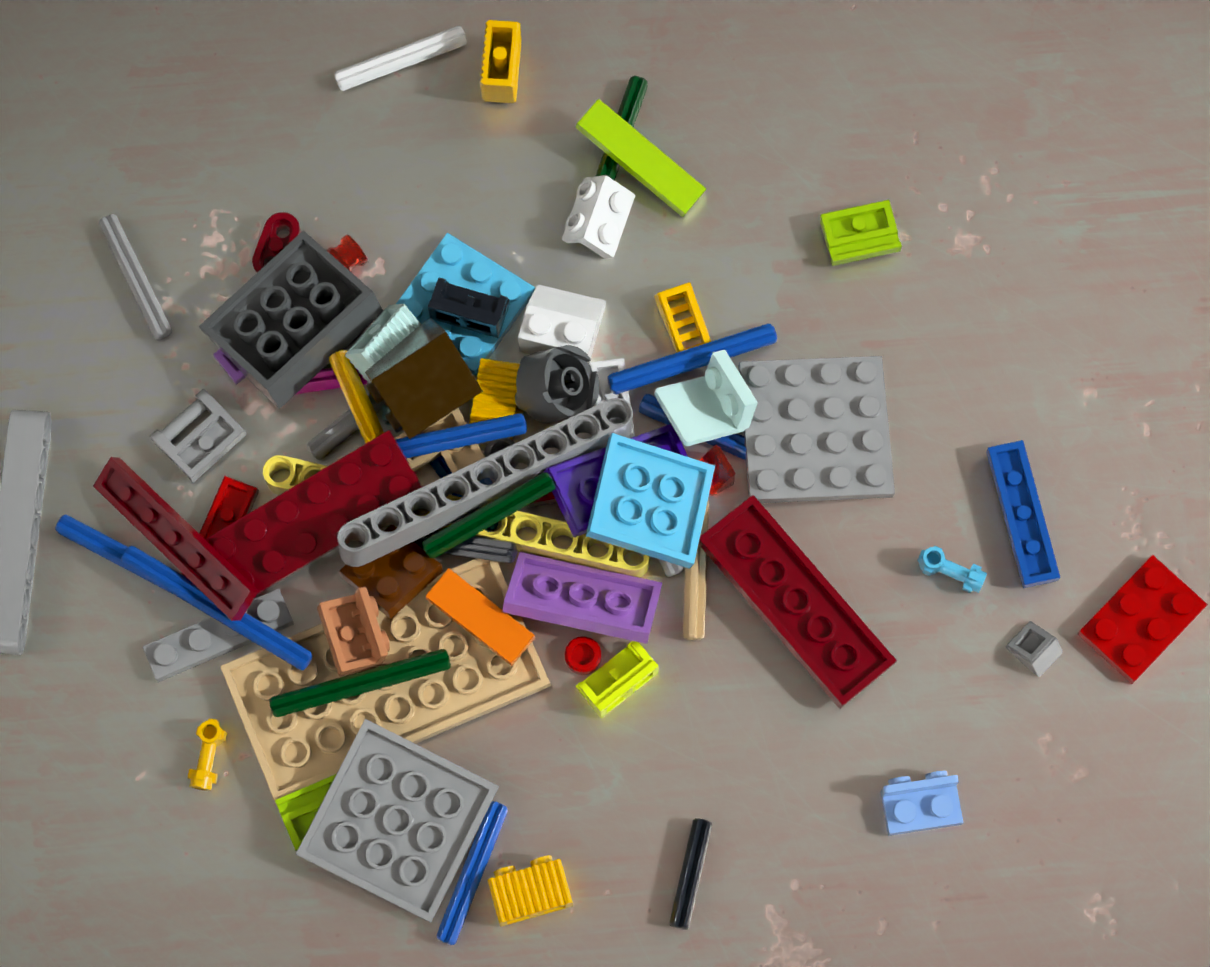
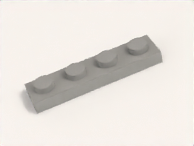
M280 589L255 598L245 612L277 632L294 625ZM211 617L143 646L155 679L159 683L250 644L252 641Z

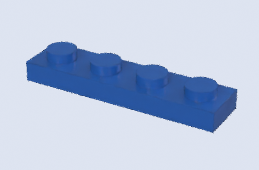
M1024 441L988 447L986 453L1023 589L1059 581L1061 577Z

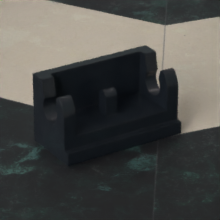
M439 277L429 301L428 310L430 318L433 320L498 338L510 305V299L503 295L498 298L453 285L446 281V279Z

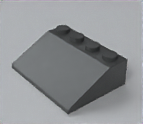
M303 230L208 317L199 328L250 382L280 409L330 363L329 356L345 349L383 312V309L374 292Z

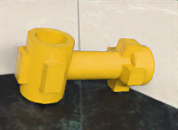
M209 718L208 721L197 726L196 735L202 740L197 769H189L187 777L190 780L189 787L204 791H211L212 784L217 782L218 775L211 772L217 746L225 742L227 735L226 731L220 727L218 720Z

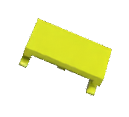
M632 641L626 648L589 677L578 683L576 689L597 715L603 718L659 673V665L650 657L639 642Z

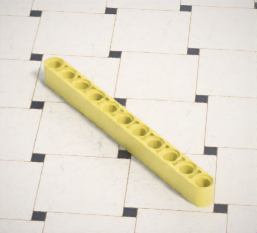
M276 455L266 461L263 467V476L269 489L279 496L327 466ZM285 469L290 471V475L285 481L275 482L272 480L274 473L278 470ZM448 495L446 498L452 501L460 500L462 497ZM516 511L500 521L502 525L497 531L487 532L483 530L474 535L512 541L516 543L517 552H525L639 578L647 573L650 566V556L641 554L644 559L643 562L637 566H630L624 561V557L626 554L634 551L586 537V533L573 537L567 522ZM451 523L441 529H438V531H442L453 524ZM525 527H531L537 531L536 536L529 541L520 539L517 534ZM566 535L573 542L568 548L559 549L553 545L554 539L558 536ZM594 544H603L608 548V552L600 558L591 556L588 550Z

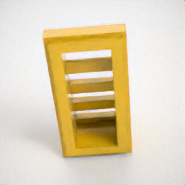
M690 282L654 295L658 310L676 353L711 342ZM684 297L685 304L670 309L668 302ZM689 310L691 317L674 321L673 315ZM695 324L696 330L679 335L678 328ZM700 337L702 343L684 349L683 341Z

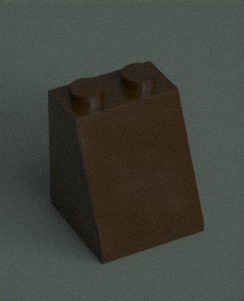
M432 318L423 322L365 372L371 381L366 385L371 396L377 404L384 401L390 411L385 415L396 434L402 430L409 439L483 392L447 332Z

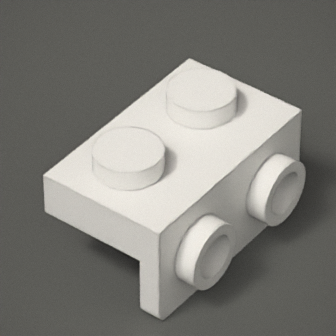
M607 175L584 178L578 187L577 198L572 212L567 218L562 240L568 244L580 242L603 258H614L635 194Z

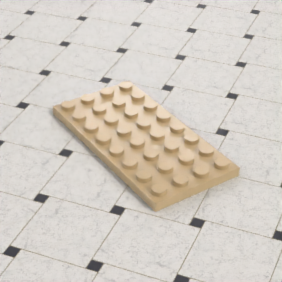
M476 558L451 569L503 610L508 585L497 561ZM443 572L393 618L389 619L378 609L377 622L380 631L384 630L390 643L388 656L380 666L446 649L451 663L449 670L285 716L274 717L269 704V699L272 696L361 672L357 671L342 676L338 675L322 624L288 637L309 650L313 655L310 664L304 671L297 669L264 648L220 667L275 801L337 774L365 719L417 744L550 687V681L533 642H531L513 666L508 664L426 599L425 596L445 573ZM508 614L526 628L521 616Z

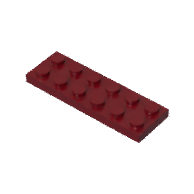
M388 430L205 540L258 589V594L339 547L338 531L344 524L418 490L423 485L392 432Z
M754 495L700 536L698 545L839 709L844 707L897 662L894 656Z

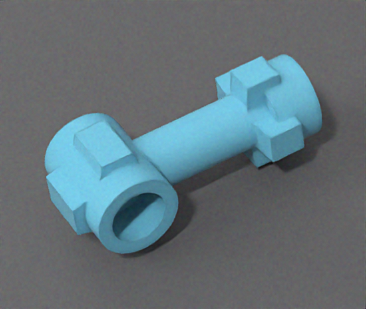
M935 545L934 547L922 550L917 560L923 574L927 576L938 572L963 582L962 590L971 593V591L979 593L987 576L986 572L981 571L982 567L974 563L970 569H967L945 559L942 549Z

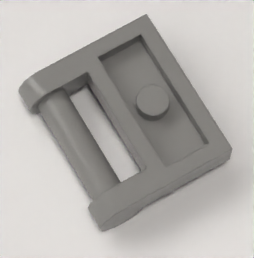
M202 389L195 395L196 400L161 432L157 429L150 436L155 445L193 483L247 435L245 430L205 389ZM208 410L211 413L207 419L178 445L174 446L171 443L174 438L203 412Z

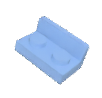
M936 771L925 774V780L911 782L910 776L888 780L889 785L883 786L880 792L888 836L962 825L964 822L957 790V784L959 783L958 775L948 776L947 771Z

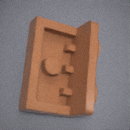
M366 587L358 588L353 595L319 603L317 610L339 676L380 666L390 651V643L384 630L380 631L377 622L379 615L377 602L373 596H369Z

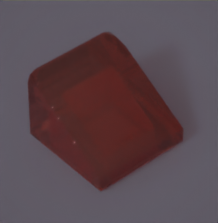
M713 446L699 460L715 466L709 492L711 496L734 485L736 475L720 446Z

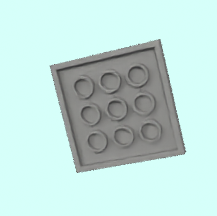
M882 356L739 362V373L758 402L751 424L744 431L749 497L754 495L760 503L893 498L895 489Z
M365 719L296 855L432 922L499 786Z

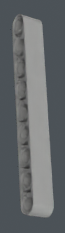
M622 398L606 400L344 524L338 531L337 537L341 559L349 566L359 567L474 513L542 474L546 468L606 447L608 438L612 433L628 438L632 429V406ZM616 417L622 419L623 422L616 424L610 422L609 419ZM584 432L591 434L592 437L581 439L577 437V434ZM547 448H556L560 450V452L556 454H548L544 450ZM524 463L528 467L519 470L513 468L512 465ZM484 478H491L496 482L491 485H483L479 481ZM453 493L463 496L460 500L456 501L446 498ZM426 509L430 511V513L426 516H417L413 514L416 510ZM388 524L397 527L392 532L380 530L381 527ZM354 540H359L364 543L362 546L358 548H350L347 546L349 542Z

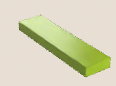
M600 99L593 104L575 126L577 130L681 217L685 216L706 190L703 185Z

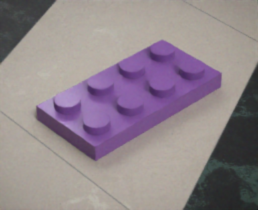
M519 552L504 599L503 612L647 644L661 593L662 582Z

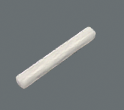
M456 26L335 72L338 87L344 91L462 47L467 43L465 33L461 26Z

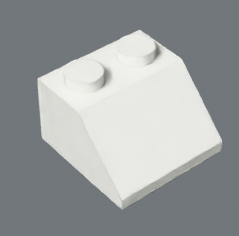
M537 284L527 304L518 335L519 352L532 354L547 349L572 345L582 349L591 359L606 301Z

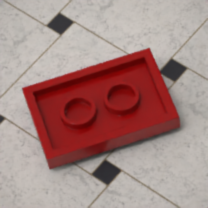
M1152 555L1087 622L1077 635L1125 679L1133 684L1208 604Z

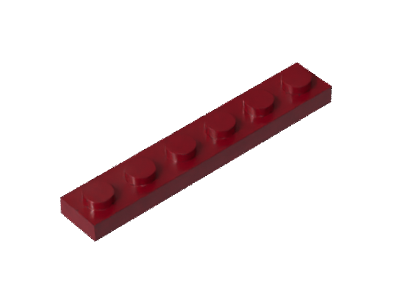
M110 457L93 487L231 621L241 620L259 590L121 458Z

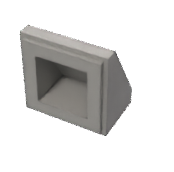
M1031 621L1006 646L1009 652L1038 677L1042 676L1063 652L1056 637Z

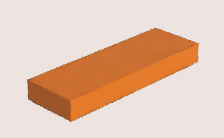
M449 568L425 596L429 602L511 666L535 639V635L510 615L504 613L501 608Z

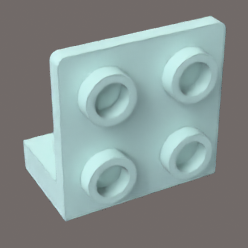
M726 350L712 353L705 376L659 387L655 390L654 394L684 446H691L744 432L745 429L749 428L758 404Z

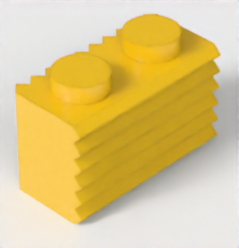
M488 20L485 23L482 74H480L482 99L485 102L515 103L522 40L520 23L513 21Z
M480 359L477 382L483 392L473 399L469 424L518 413L524 416V411L518 409L515 403V394L517 392L516 378L520 364Z
M547 855L531 860V867L516 871L515 866H508L493 872L494 878H489L487 881L500 927L573 907L561 859L553 861L552 856Z

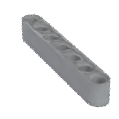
M12 410L9 416L0 485V654L22 655L25 648L52 422L50 412Z

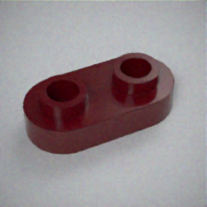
M286 212L275 213L266 221L252 258V264L256 273L301 233L299 222L292 214ZM281 230H288L290 232L285 238L277 236Z

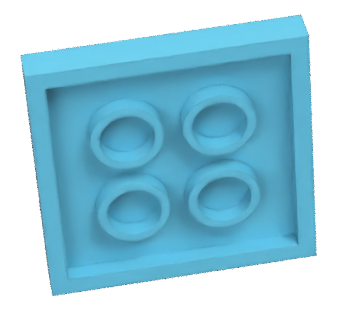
M447 233L396 304H405L420 324L430 318L428 304L439 277L446 279L450 284L498 298L501 295L508 297L510 305L498 338L434 320L447 332L471 373L477 376L480 359L490 358L528 304L535 287Z
M612 433L608 438L586 537L690 569L694 565L715 466Z

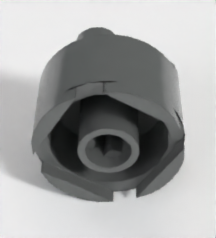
M565 345L524 356L520 361L516 378L517 392L515 394V403L517 407L542 423L566 420L592 408L599 395V377L597 371L592 372L587 362L591 361L588 354L576 346Z

